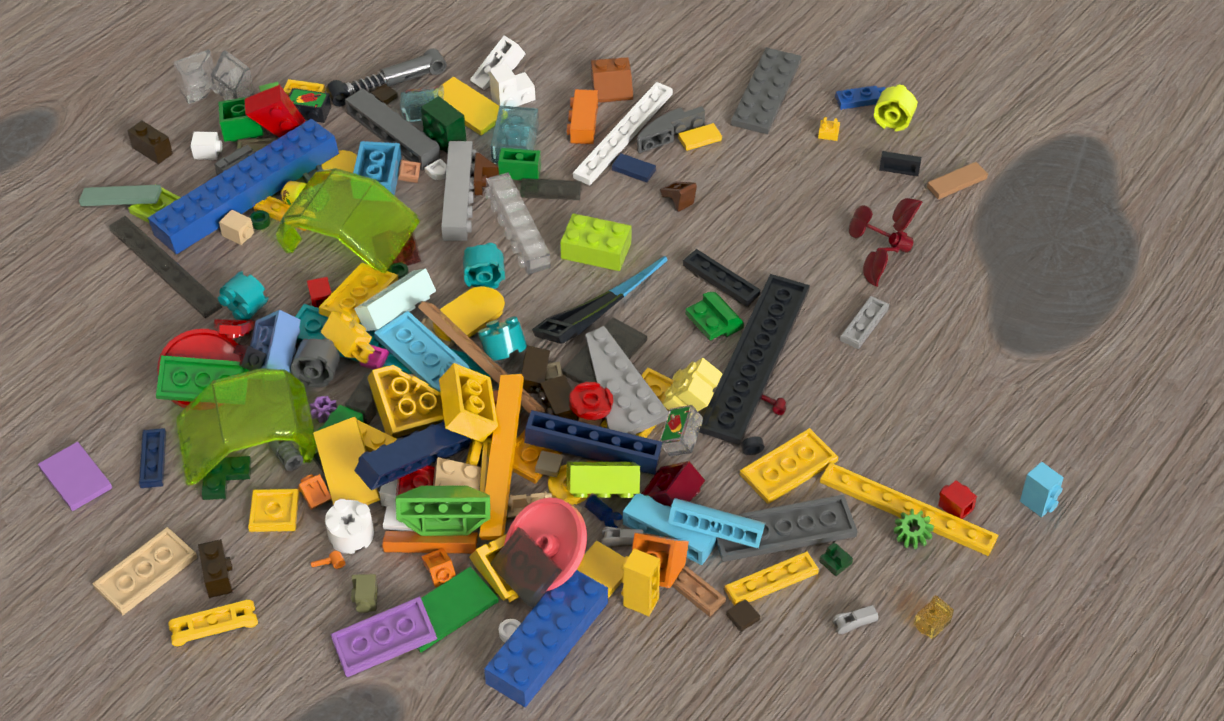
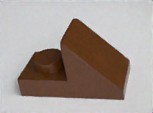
M476 153L474 192L475 195H483V187H487V181H499V168L480 153Z
M675 181L660 189L662 197L673 199L676 210L679 212L694 204L697 185L692 182Z

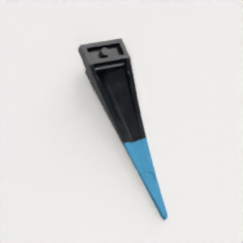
M663 256L640 273L613 289L583 304L546 318L532 329L534 336L560 344L578 336L667 261V257Z

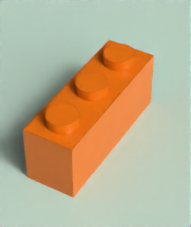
M575 89L574 97L570 98V109L573 110H569L568 121L571 124L567 123V135H570V143L594 144L598 111V90Z

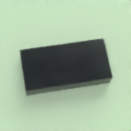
M882 151L879 171L919 176L922 157Z

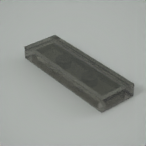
M522 178L520 197L580 200L582 182Z

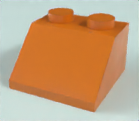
M634 533L632 551L637 549L660 558L659 586L671 588L685 566L689 541L648 533Z

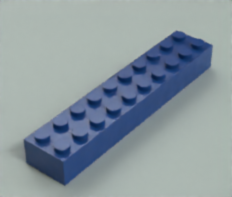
M313 119L304 122L302 125L289 131L279 139L148 217L154 236L175 254L180 253L220 228L219 222L231 210L243 214L258 202L264 201L267 197L283 189L287 182L296 181L304 173H309L317 165H322L338 155L339 151L335 136Z

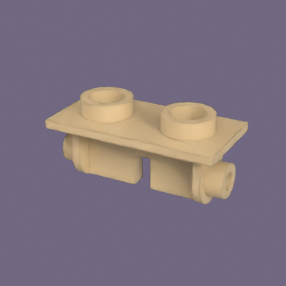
M544 491V493L531 494V496H526V494L510 495L507 518L516 517L532 502L543 498H552V494Z

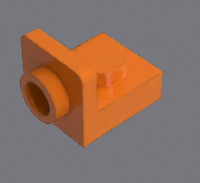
M311 474L300 480L301 483L297 489L299 493L302 492L310 510L332 500L320 474L315 477Z
M444 548L421 556L435 587L441 586L456 576L452 560Z

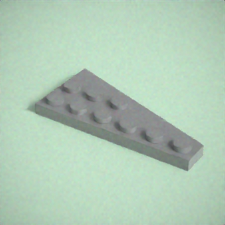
M605 326L586 333V343L596 381L601 387L608 388L613 395V407L606 416L607 428L635 435L668 420L670 413Z

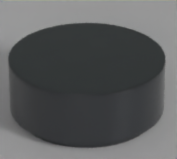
M755 436L743 440L741 443L743 453L746 455H756L762 452L764 449L763 439Z

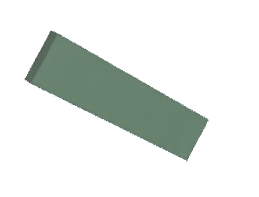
M160 185L84 188L79 203L81 206L152 204L158 202L162 188Z

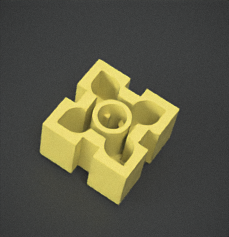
M704 358L691 362L683 370L679 369L672 378L674 380L672 385L665 392L664 407L669 411L690 407L687 417L691 416L694 410L698 412L707 407L713 396L712 390L717 387L722 373Z

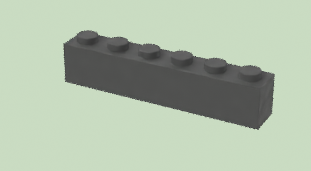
M362 88L345 99L347 114L385 143H400L401 155L410 162L421 163L420 169L422 171L425 170L424 167L440 159V147L435 140H431L423 131H419L411 122L406 121L384 102L375 98L372 93Z

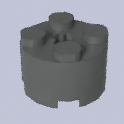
M314 338L303 339L291 365L292 374L297 380L300 377L307 381L308 386L325 387L334 378L340 361V354L334 347L333 341L327 338L322 340Z

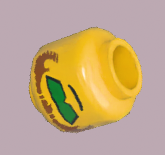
M289 181L284 185L281 196L284 204L304 208L312 199V191L306 183Z

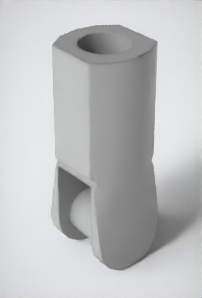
M605 527L602 529L604 538H602L601 543L607 547L633 546L634 533H643L644 530Z
M870 605L852 612L838 614L833 617L832 621L834 624H837L838 633L845 634L858 627L878 621V613L874 606Z

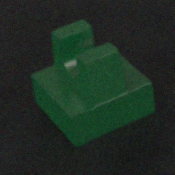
M833 543L820 556L819 562L837 576L853 563V558L839 545Z

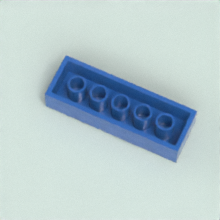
M576 570L565 583L553 590L547 591L484 668L486 684L526 708L608 604V587Z

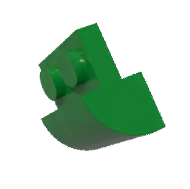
M716 292L704 293L703 300L685 309V315L709 341L722 334L729 337L744 329L743 320Z

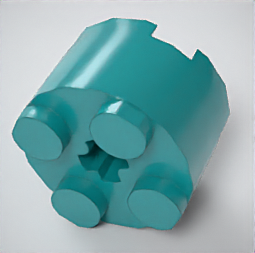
M487 243L465 249L463 271L464 282L467 286H483L496 289L499 287V283L505 280L504 255L497 248L496 244Z
M243 271L237 272L220 288V295L217 297L219 303L225 307L227 306L236 320L251 319L269 300L263 294L265 290L263 285L251 274L248 277L243 275Z
M515 316L501 323L498 320L491 321L486 324L487 328L478 331L484 352L494 361L510 357L509 354L517 349L520 353L527 347L520 322Z

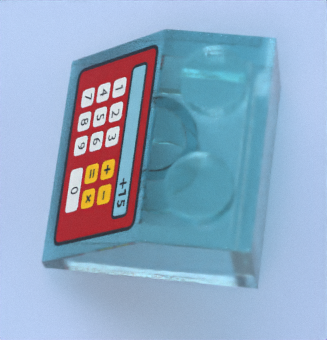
M444 86L407 89L401 92L400 109L404 119L409 122L421 121V106L438 96L444 99Z

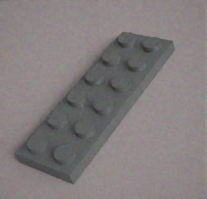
M766 48L731 119V125L768 134L799 68L802 56Z
M839 495L737 514L765 523L759 548L719 537L716 539V544L722 562L853 538L857 537L858 531L845 496Z

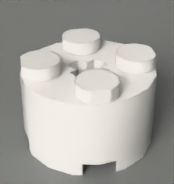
M339 499L335 501L334 506L329 509L325 517L328 539L333 548L347 554H353L355 550L361 549L364 546L367 548L374 536L369 507L356 500Z

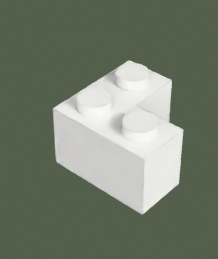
M507 63L489 69L491 98L494 103L508 110L535 100V86L525 72L514 75Z

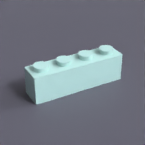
M426 268L413 270L354 309L366 331H377L388 322L401 316L400 314L415 309L417 303L429 300V295L434 293L436 289Z

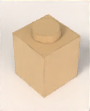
M231 210L219 222L222 236L240 245L251 238L254 233L251 218L234 210Z

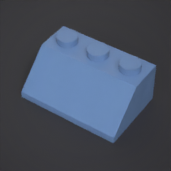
M278 310L256 320L250 347L266 353V357L260 373L250 371L249 380L277 383L289 377L292 371V359L296 352L295 344L300 333V319Z

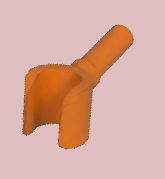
M333 551L329 557L311 562V566L313 568L332 563L335 569L344 567L346 563L339 551Z

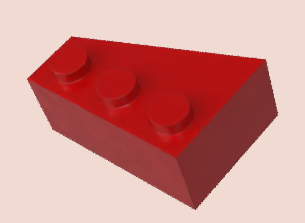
M281 85L245 98V115L279 138L306 122Z

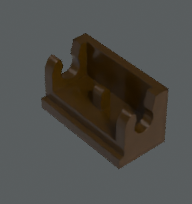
M527 345L521 374L524 377L523 389L527 393L538 394L540 389L531 386L540 387V382L545 381L550 350Z

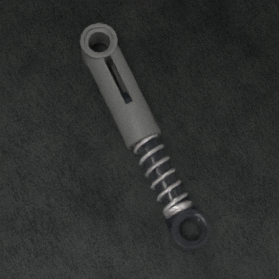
M433 48L427 50L423 56L380 70L381 73L378 72L377 75L372 74L371 77L366 76L365 79L360 78L359 81L354 80L353 83L333 80L327 85L326 92L329 93L333 104L341 107L346 105V98L362 88L367 91L370 88L375 90L376 86L380 87L382 84L393 86L429 73L438 75L445 71L447 63L440 52Z

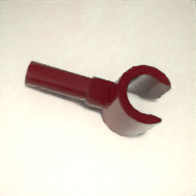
M762 395L761 400L773 405L772 410L775 414H784L786 402L783 398L775 400Z

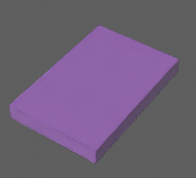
M79 442L70 445L38 464L39 469L71 511L112 489L111 483Z

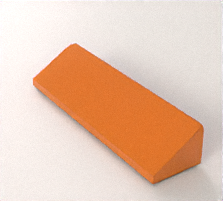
M386 531L382 543L383 551L431 553L444 548L446 553L472 554L477 549L478 532L458 536H421L415 531Z

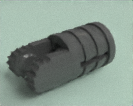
M285 434L280 435L279 441L275 436H270L266 439L267 444L286 470L293 471L302 465L303 457Z

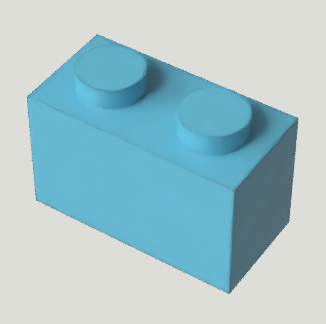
M1040 462L1027 474L1020 502L1040 517H1043L1048 511L1050 513L1053 512L1059 503L1057 498L1063 490L1061 485L1064 477L1045 463Z

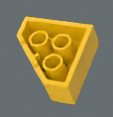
M395 365L372 370L367 379L386 434L397 438L412 434L415 431L425 430L432 424L437 425L444 421L441 392L431 388L426 382L415 376L411 377Z

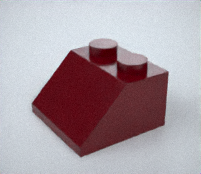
M690 461L662 466L641 494L650 496L654 501L664 506L672 507L674 498L691 502L693 497L701 491L700 487L705 482V479Z

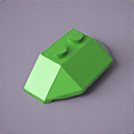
M467 485L419 486L396 496V519L421 536L469 535L490 519V495Z

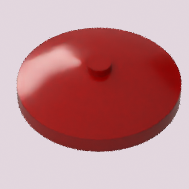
M194 329L186 331L173 338L164 347L158 360L157 373L159 375L161 355L240 362L241 356L233 353L238 344L232 338H226V334H219L216 330ZM171 400L185 409L194 411H209L226 405Z

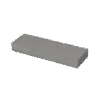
M870 296L842 333L840 341L860 349L889 309V304Z

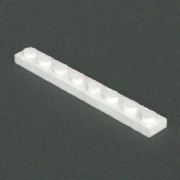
M656 82L573 172V178L590 186L673 95V89Z

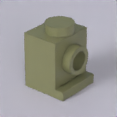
M376 574L352 575L353 588L351 590V600L356 602V611L360 613L377 611L378 584Z

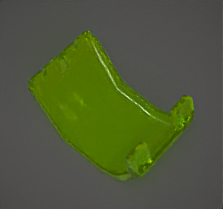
M334 168L314 173L283 215L276 232V237L286 253H293L302 240L295 228L300 227L337 238L374 270L386 273L420 221L415 212L376 179Z
M259 368L214 380L176 419L185 480L188 486L197 484L233 451L274 440L294 441L299 444L303 463H311L316 451V442L313 435L314 427L304 383L285 369Z

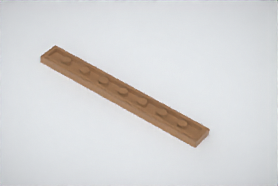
M421 302L418 308L498 384L500 383V375H508L439 308L432 303ZM522 389L521 406L528 413L531 410L545 413V409Z

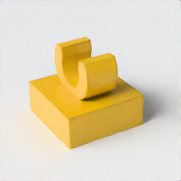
M827 117L821 120L818 139L838 141L840 122H838L837 118H834V121H827Z

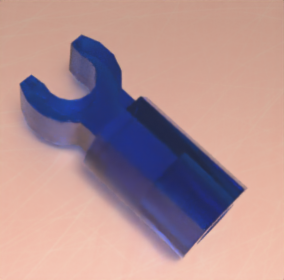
M596 495L589 497L584 506L599 520L604 521L606 527L618 528L613 519L617 521L623 518L619 512H613Z

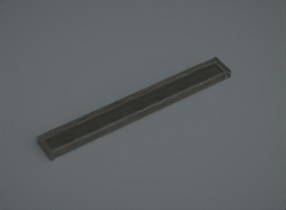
M126 216L109 225L110 231L205 319L222 308L216 297Z

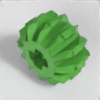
M913 509L910 510V515L902 512V519L895 520L897 527L894 528V533L898 534L897 541H904V547L906 548L911 543L915 550L918 548V543L925 547L927 545L926 539H932L930 532L934 530V526L929 524L931 518L929 516L923 517L922 510L917 515L914 514ZM913 526L918 527V531L915 529V532H911L910 527L911 529H913Z

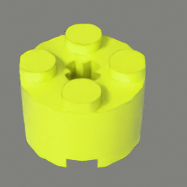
M899 84L896 87H888L882 91L874 108V119L882 128L887 126L895 129V131L904 130L910 124L918 101L904 85Z

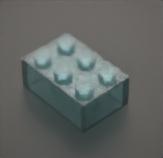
M499 106L491 142V158L493 163H498L501 148L534 150L539 128L538 108Z

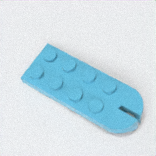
M409 311L374 332L375 339L417 378L439 392V379L453 363L470 369L457 354Z

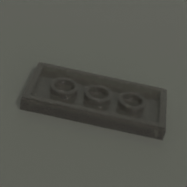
M614 317L604 325L628 359L647 341V335ZM587 344L562 369V375L578 384L584 382L597 383Z

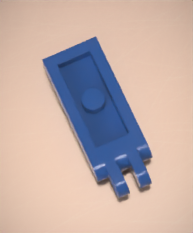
M869 86L836 91L835 98L840 110L876 105L882 91L886 88Z

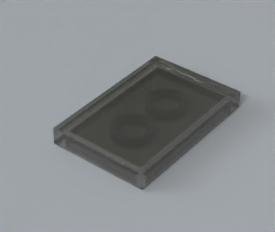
M519 527L490 563L520 598L532 608L562 572V569Z

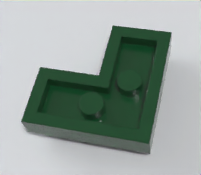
M251 457L205 458L202 486L203 500L226 499L228 480L250 479Z

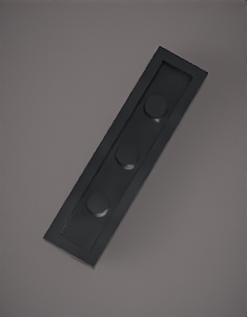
M698 249L694 250L683 260L684 267L746 307L760 296L759 288Z

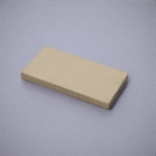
M166 527L92 584L95 590L118 612L124 615L198 558L197 553Z

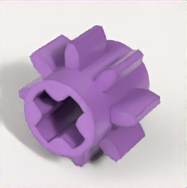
M328 396L317 397L314 403H310L312 419L317 418L319 423H326L330 413L337 409L336 401H331Z

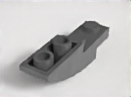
M701 106L684 112L680 107L655 119L637 136V152L642 153L674 142V135L704 126L705 110Z

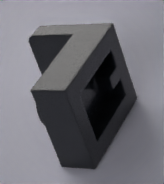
M236 345L233 353L241 356L239 366L254 373H260L266 353L250 346Z

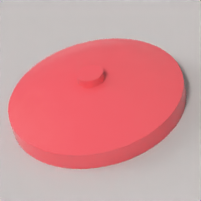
M543 498L532 502L516 516L507 532L503 551L506 570L515 583L531 591L545 592L559 587L575 573L582 561L587 544L586 525L580 512L564 500Z

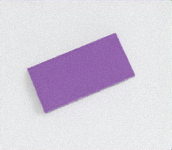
M417 597L330 634L346 677H350L437 640L421 597Z

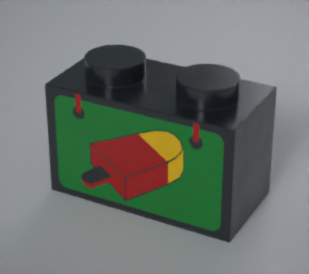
M292 88L288 97L304 119H313L315 122L325 123L331 110L329 93Z

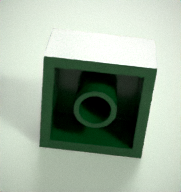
M440 96L421 106L423 132L431 140H435L438 143L440 150L448 154L449 141H466L464 114Z

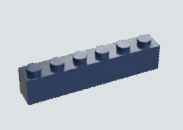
M533 410L530 412L525 428L524 441L527 444L600 462H635L640 466L641 472L653 475L656 474L663 443Z
M443 421L437 425L432 424L420 432L415 431L406 438H398L389 445L384 444L377 450L363 453L359 457V462L354 471L370 490H374L435 463L437 457L447 458L469 448L473 439L446 429L445 422Z

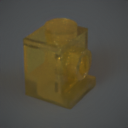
M935 595L932 601L916 614L914 625L919 632L933 639L951 623L954 609Z

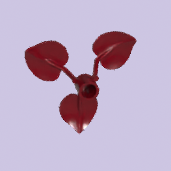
M905 198L897 204L892 216L895 222L893 227L897 232L892 234L868 224L873 215L870 207L862 205L855 210L849 225V234L853 238L861 237L866 227L889 237L888 241L891 247L877 248L876 252L872 251L866 257L863 273L870 284L878 287L879 279L887 265V251L898 253L900 250L907 253L912 249L914 240L903 231L910 224L923 203L922 201Z

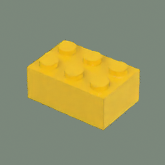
M453 363L439 379L445 428L471 439L484 442L498 427L491 378Z

